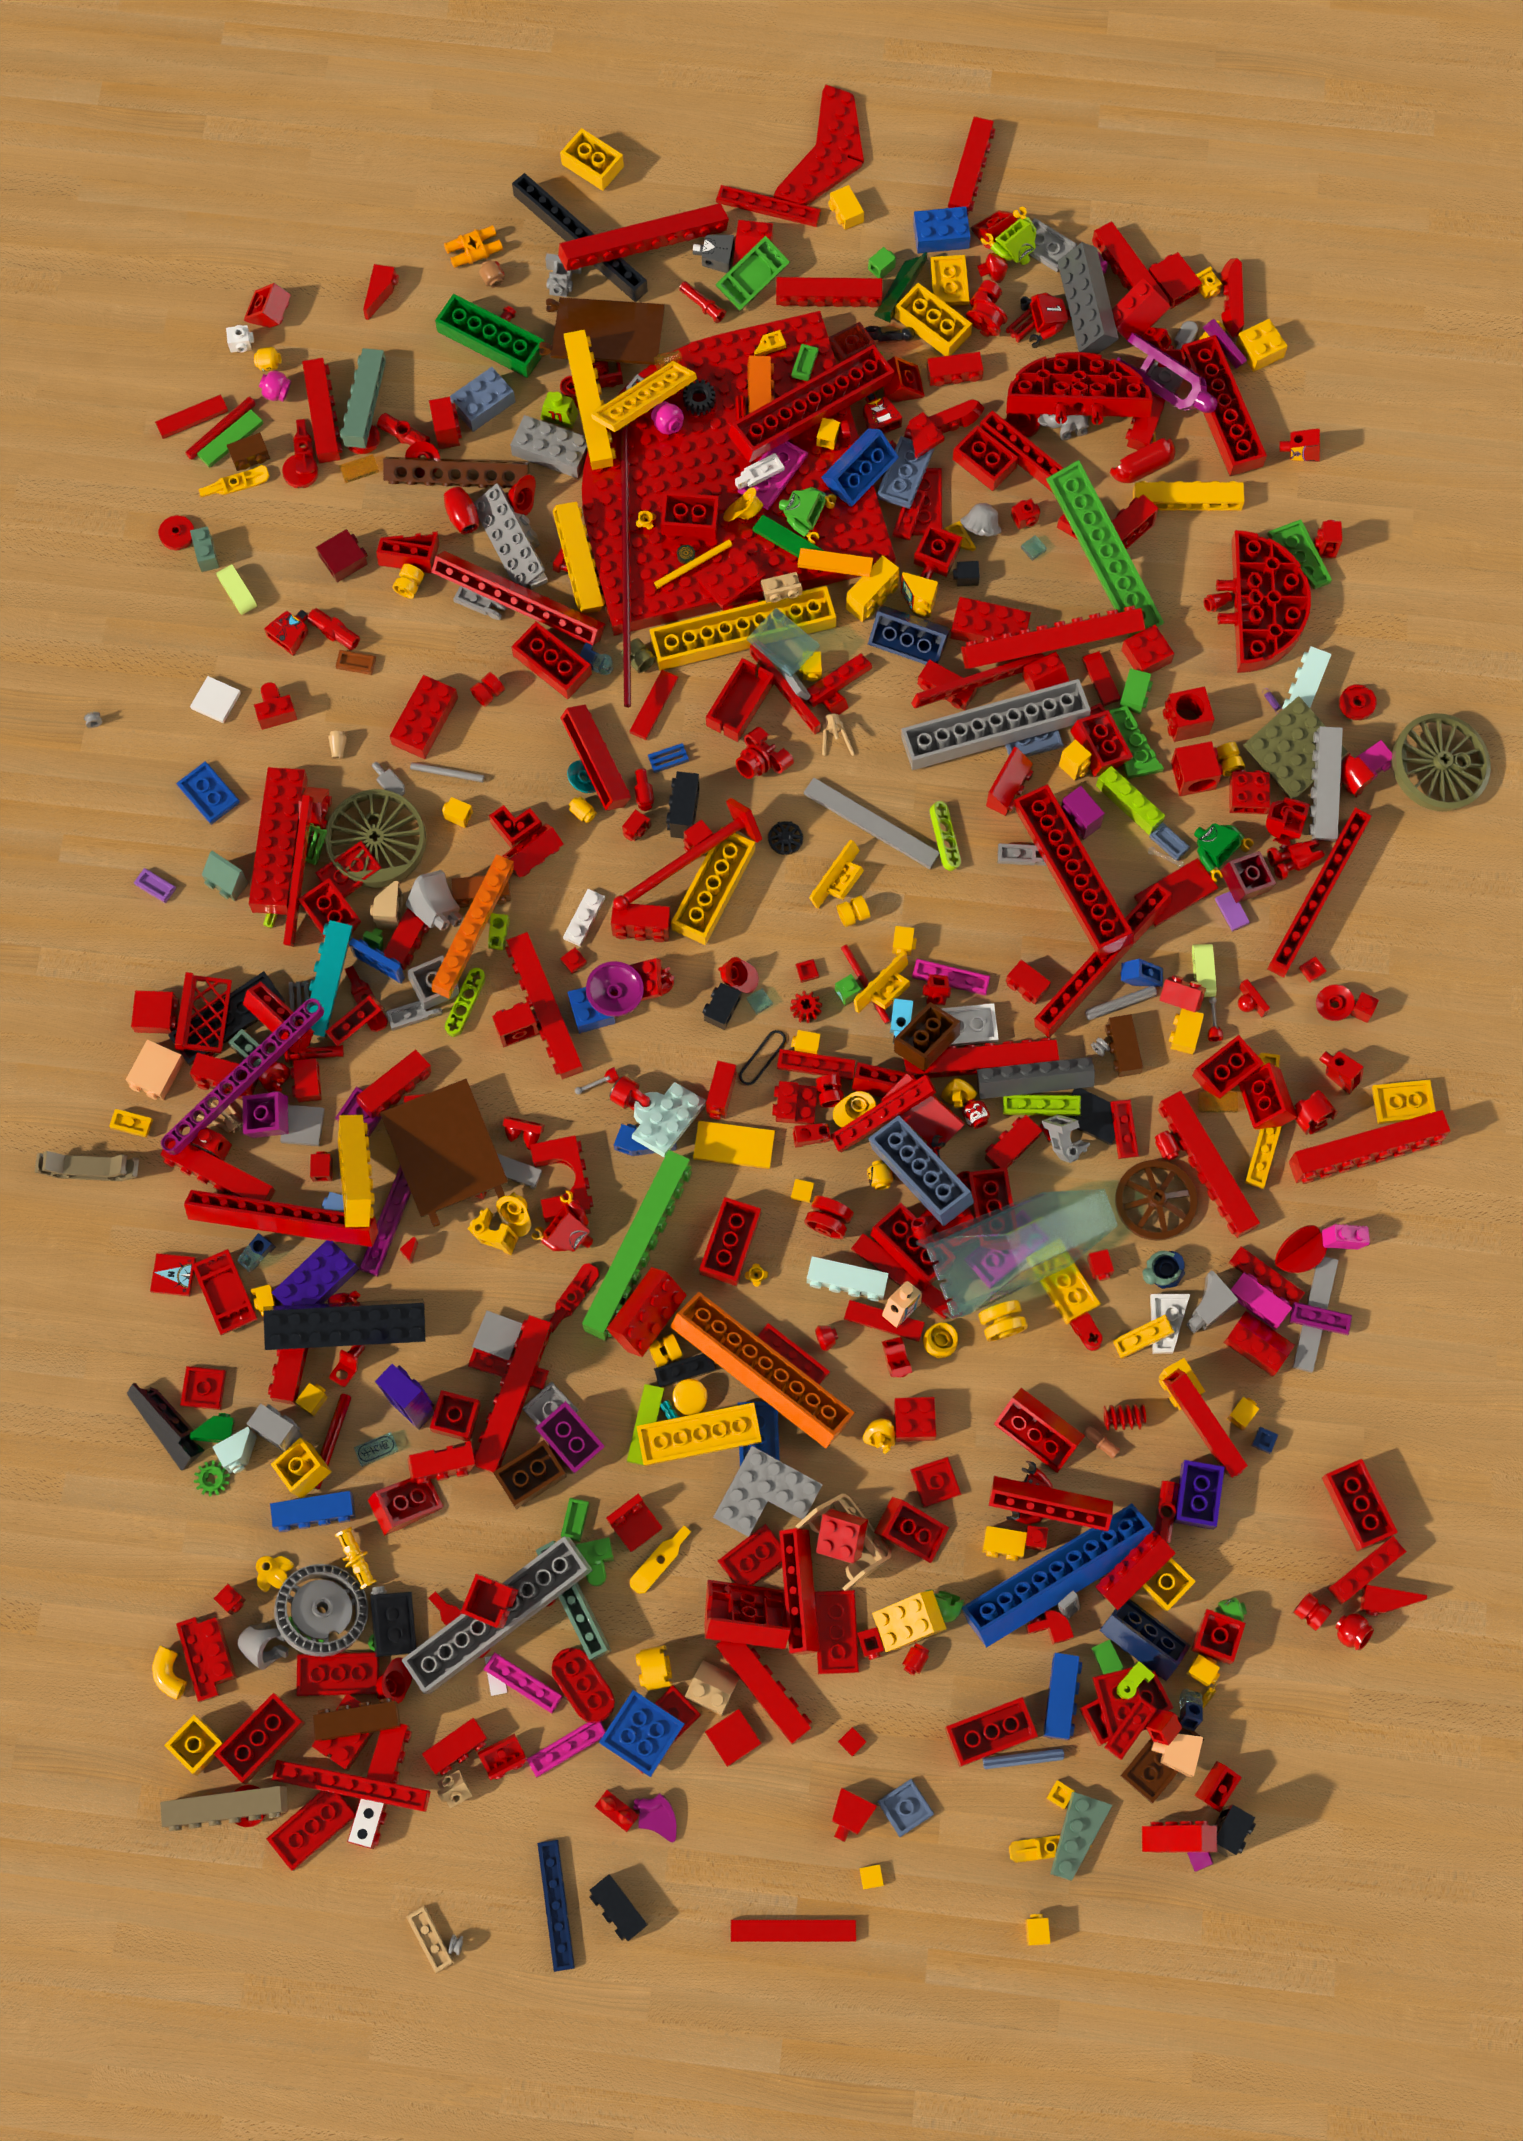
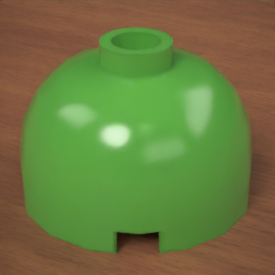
M939 1591V1593L934 1594L944 1622L956 1620L962 1611L964 1600H960L959 1596L945 1591Z

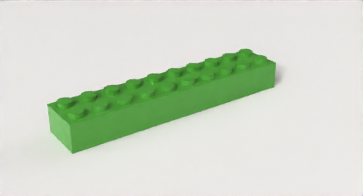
M668 1150L582 1322L585 1332L604 1341L608 1337H612L607 1327L633 1293L631 1291L633 1285L639 1283L641 1278L640 1271L642 1267L646 1268L650 1260V1257H648L651 1250H655L659 1241L657 1237L659 1233L664 1232L667 1226L666 1219L668 1215L672 1216L675 1210L676 1198H681L684 1188H682L683 1184L691 1178L692 1167L690 1166V1159Z

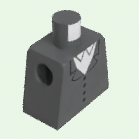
M734 235L705 236L704 245H693V255L702 256V266L728 273L734 249Z

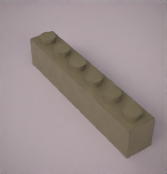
M285 1786L160 1802L162 1827L169 1828V1831L182 1830V1826L189 1825V1829L201 1828V1823H209V1826L222 1825L221 1821L229 1820V1823H239L241 1818L249 1817V1821L261 1820L262 1815H269V1818L281 1817V1813L288 1812L287 1789Z

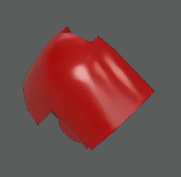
M1349 753L1341 760L1340 787L1345 784L1346 790L1357 798L1362 794L1364 788L1372 782L1375 775L1359 757L1354 758Z
M1291 798L1273 801L1266 819L1268 832L1280 839L1281 834L1300 839L1310 804Z

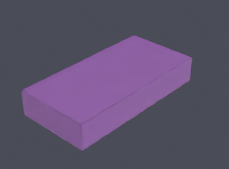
M146 868L143 869L134 882L137 887L165 904L176 890L174 885Z
M1230 891L1215 898L1232 932L1250 923L1240 903L1235 902Z

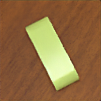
M232 564L216 572L219 581L241 615L257 607L254 598Z
M1193 944L1192 963L1194 981L1202 984L1201 987L1206 988L1204 997H1216L1217 988L1213 945Z

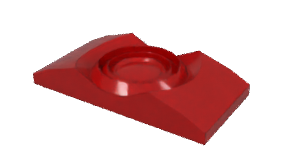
M228 1249L192 1264L221 1336L258 1320L239 1271Z

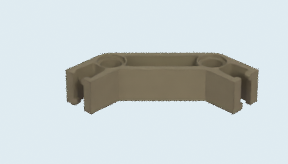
M45 1151L43 1154H37L35 1173L61 1179L125 1181L137 1177L139 1158L133 1157L127 1160V1155L123 1154L115 1157L71 1156Z

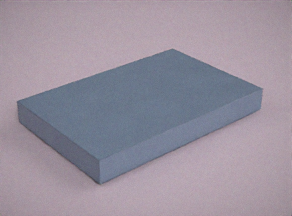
M1058 729L1005 744L1008 756L1015 746L1028 757L1063 748L1064 744Z

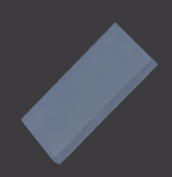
M900 436L895 448L899 458L885 472L876 495L880 500L910 509L934 448L916 459L912 440Z

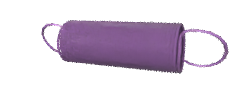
M1271 692L1264 694L1275 712L1281 708Z

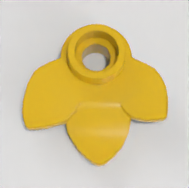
M270 1556L260 1557L256 1562V1571L259 1573L257 1577L258 1587L263 1592H267L271 1585L280 1589L288 1578L285 1572L294 1567L292 1561L283 1556L275 1558ZM268 1562L270 1564V1568L268 1570H263V1563Z

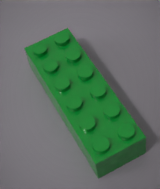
M454 293L435 320L438 333L526 378L530 376L542 358V355L539 353V344L545 342L544 339Z

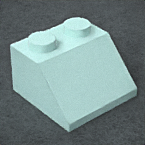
M246 1427L212 1446L223 1468L230 1474L233 1472L236 1474L244 1470V1466L249 1463L257 1436L249 1427Z

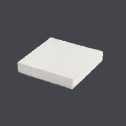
M207 676L190 707L192 710L224 723L241 692L232 686Z

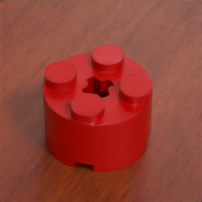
M1317 1090L1306 1101L1302 1099L1295 1104V1112L1298 1118L1294 1120L1306 1135H1308V1132L1312 1135L1326 1127L1330 1117L1334 1120L1338 1112L1324 1093Z

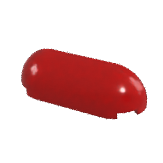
M1161 438L1120 460L1121 464L1116 468L1112 467L1110 474L1114 479L1122 483L1136 482L1169 465L1175 457V445L1171 438L1169 440Z

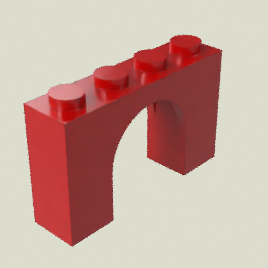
M576 1135L530 1144L535 1168L551 1164H564L575 1173V1183L570 1190L573 1193V1200L579 1203L586 1214H591L590 1208L594 1207L592 1195L588 1196L587 1189H590L588 1177L584 1178L583 1171L586 1170L585 1160L580 1159L579 1152H583L581 1140L577 1141ZM568 1193L562 1195L566 1200L569 1199ZM560 1196L541 1199L545 1223L552 1222L563 1206L569 1205L568 1202H562Z

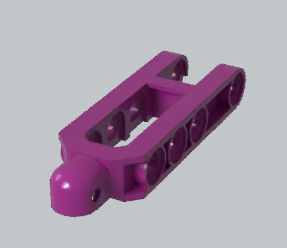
M1135 333L1130 335L1127 341L1148 355L1140 369L1135 365L1125 362L1119 356L1116 360L1128 365L1141 375L1143 382L1149 386L1150 390L1177 408L1184 409L1185 411L1197 408L1201 412L1211 413L1216 409L1217 400L1207 392L1206 379ZM1155 360L1191 383L1192 390L1187 398H1179L1177 393L1164 388L1165 385L1150 378L1151 376L1147 373Z

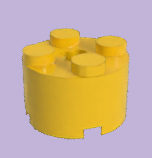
M665 1645L641 1649L640 1653L636 1654L637 1665L641 1666L642 1674H639L641 1687L644 1686L647 1691L672 1686V1682L669 1681V1679H672L669 1655L665 1656L663 1652L667 1650Z

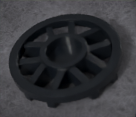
M792 821L778 822L769 831L768 842L776 853L790 855L798 851L802 846L803 834L799 826L792 823ZM779 827L782 831L779 832L776 828ZM790 827H794V829L790 832ZM778 839V842L772 844L773 840ZM793 839H800V841L796 842ZM791 844L797 846L791 850ZM781 845V850H778L775 847ZM784 846H788L789 851H784Z

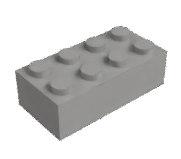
M526 415L523 416L510 444L512 456L575 478H579L588 451L585 436Z

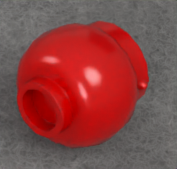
M1357 1613L1349 1614L1348 1616L1343 1615L1336 1624L1339 1641L1346 1647H1355V1650H1362L1374 1632V1628H1372V1625L1369 1626L1367 1619Z

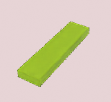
M1004 1096L1003 1115L1080 1116L1081 1096Z
M644 1385L627 1457V1462L644 1466L637 1426L657 1422L664 1388Z

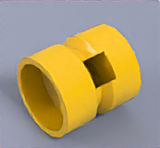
M404 564L399 572L400 578H396L393 584V589L403 597L414 598L418 590L417 586L421 584L425 574L413 565Z
M1228 742L1217 747V761L1221 763L1223 776H1230L1232 771L1245 768L1242 757L1238 756L1240 751L1236 742Z
M862 895L852 898L850 903L845 901L836 905L839 917L845 927L856 924V920L863 921L870 918L868 906Z
M673 1333L662 1337L661 1342L658 1340L654 1341L649 1347L650 1354L657 1368L667 1364L669 1359L674 1361L683 1357ZM663 1346H664L665 1351H666V1353H667V1354L664 1355V1356H662V1353H661V1351H660V1349H659V1348H661V1347H663Z

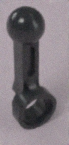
M868 326L863 329V334L866 340L869 341L878 340V342L901 339L911 341L915 335L911 327L882 332L878 326Z

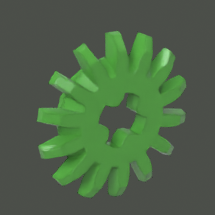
M212 1460L211 1466L204 1462L206 1467L203 1469L199 1466L198 1468L201 1472H195L194 1474L199 1477V1479L194 1480V1483H200L196 1489L203 1488L201 1493L203 1495L209 1491V1497L212 1496L213 1491H215L216 1495H219V1488L223 1491L226 1490L222 1485L229 1484V1481H225V1478L230 1477V1474H224L226 1469H221V1462H219L218 1466H215L214 1460ZM210 1473L218 1477L215 1479L214 1484L207 1482Z

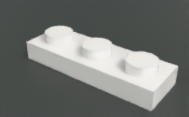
M587 889L563 936L564 940L581 947L605 900L604 895Z

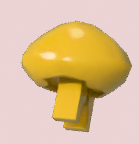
M954 1078L943 1089L941 1098L947 1103L953 1104L955 1108L962 1107L967 1101L974 1099L977 1091L968 1082Z
M883 1418L872 1421L864 1432V1443L876 1448L882 1447V1452L886 1454L891 1450V1446L895 1445L896 1441L895 1428L892 1422Z

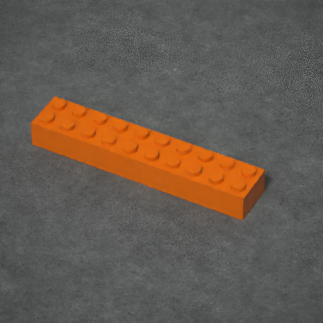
M698 1292L676 1314L670 1326L673 1330L827 1449L848 1425L855 1413L702 1293Z

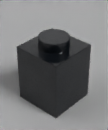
M979 561L957 562L956 569H953V580L957 581V587L979 586Z

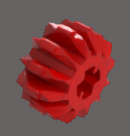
M803 991L802 996L797 993L795 995L796 999L791 1000L792 1006L790 1011L794 1012L793 1017H799L800 1023L803 1019L810 1023V1018L816 1021V1015H821L822 1012L820 1010L822 1003L818 1002L820 997H813V992L806 995V991ZM809 1005V1008L803 1009V1006Z

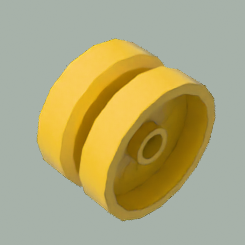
M1011 1300L991 1306L978 1314L981 1325L988 1326L984 1330L987 1341L1002 1340L1028 1328L1025 1317L1018 1316L1022 1312L1019 1300Z

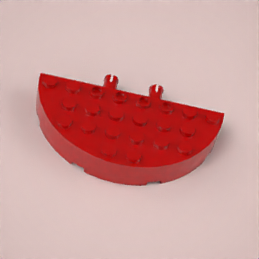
M1065 352L1057 353L1055 357L1048 359L1046 356L1027 364L1016 374V378L1009 385L1006 413L1056 415L1055 421L1060 424V419H1062V424L1067 421L1066 415L1092 416V423L1096 425V420H1098V425L1103 422V416L1150 417L1153 399L1148 385H1145L1142 376L1128 365L1113 358L1111 361L1103 359L1102 355Z
M1240 530L1234 531L1231 540L1233 580L1217 579L1216 591H1232L1234 593V613H1218L1217 624H1234L1237 673L1257 671L1273 665L1294 648L1304 631L1310 614L1311 592L1308 579L1300 568V563L1286 548L1270 538L1266 539L1258 536L1259 534Z

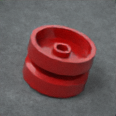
M815 1196L811 1204V1208L814 1211L807 1213L804 1223L812 1230L827 1237L843 1239L847 1231V1227L844 1224L851 1222L854 1212L836 1200L824 1196Z

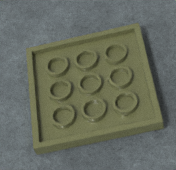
M1298 696L1243 746L1267 773H1270V777L1289 798L1295 799L1314 782L1312 780V769H1315V761L1312 760L1313 750H1316V743L1313 742V735L1320 726H1326ZM1343 745L1341 757L1348 752Z

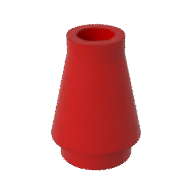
M1228 591L1207 595L1203 601L1204 607L1208 612H1215L1231 602L1232 596Z

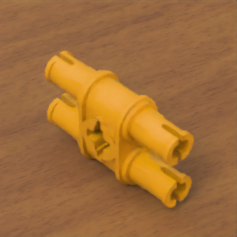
M493 225L481 230L474 229V231L464 235L460 234L457 239L444 243L447 254L460 249L464 250V253L450 257L454 268L467 263L473 264V262L483 258L487 259L489 255L503 250L499 239L488 244L482 242L496 236Z

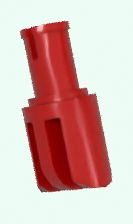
M638 769L635 771L637 785L634 788L636 802L639 809L646 812L652 808L654 803L653 787L648 783L646 769Z

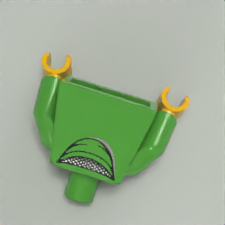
M809 487L801 491H793L789 500L782 499L780 501L779 508L784 511L787 522L803 537H808V541L815 545L816 543L811 537L819 540V534L816 532L810 533L809 530H813L824 505L829 509L834 508L835 504L833 502H836V496L834 494L826 496V493Z

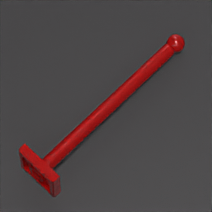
M733 798L728 799L726 803L734 821L633 887L623 896L615 897L613 900L614 908L619 911L625 910L628 904L737 831L756 843L761 841L762 836L751 809Z

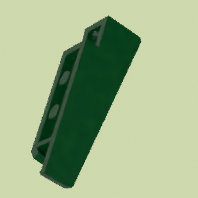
M927 252L923 253L920 257L906 260L884 297L882 305L875 312V317L889 323L895 315V306L910 291L927 261Z

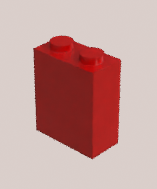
M1179 252L1173 255L1170 254L1163 261L1150 266L1149 273L1168 297L1170 309L1200 293L1202 282Z
M717 1060L706 1101L707 1115H710L709 1117L713 1119H726L737 1077L735 1064Z

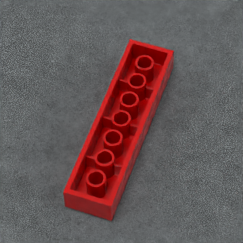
M1214 335L1183 344L1181 349H1183L1185 355V366L1206 379L1207 392L1217 400L1216 409L1211 413H1204V416L1229 476L1263 467L1267 457L1217 336Z
M267 768L249 897V906L252 913L287 915L299 826V800L308 784L305 769Z
M1443 1110L1296 1151L1289 1160V1165L1295 1182L1307 1184L1314 1181L1313 1178L1321 1177V1179L1332 1176L1334 1172L1339 1171L1342 1174L1350 1171V1168L1355 1166L1363 1168L1368 1166L1369 1162L1376 1161V1163L1386 1161L1387 1157L1390 1156L1398 1158L1411 1150L1415 1153L1423 1150L1425 1146H1439L1451 1130Z

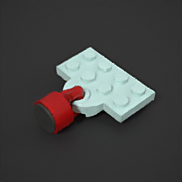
M626 1076L620 1077L611 1089L610 1101L624 1109L629 1107L634 1110V1118L640 1125L632 1134V1139L665 1157L668 1150H671L705 1107L707 1100L676 1082L672 1084L664 1095L658 1092L643 1094L639 1091L640 1085Z

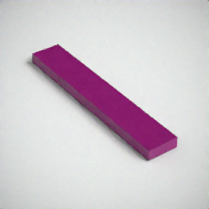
M401 1165L377 1222L379 1233L373 1247L367 1248L359 1268L360 1271L377 1277L411 1194Z

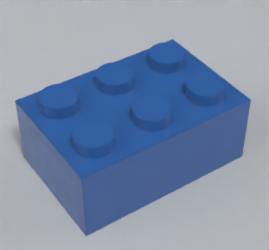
M966 207L914 211L913 227L917 254L969 249L971 236Z

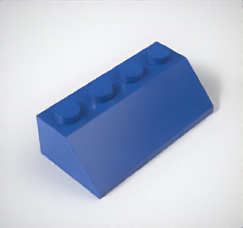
M868 428L821 478L832 493L849 506H853L899 457L880 429Z

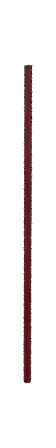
M627 424L621 428L624 707L629 708L631 707Z

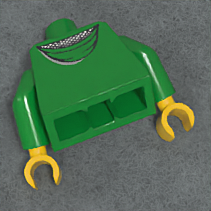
M1214 823L1207 830L1198 827L1194 833V836L1198 838L1197 852L1206 870L1212 873L1211 878L1215 883L1217 879L1214 877V874H1218L1221 879L1223 878L1220 870H1216L1215 867L1219 868L1239 847H1241L1242 851L1248 852L1250 848L1246 846V843L1250 847L1254 844L1252 839H1245V836L1233 825H1218Z

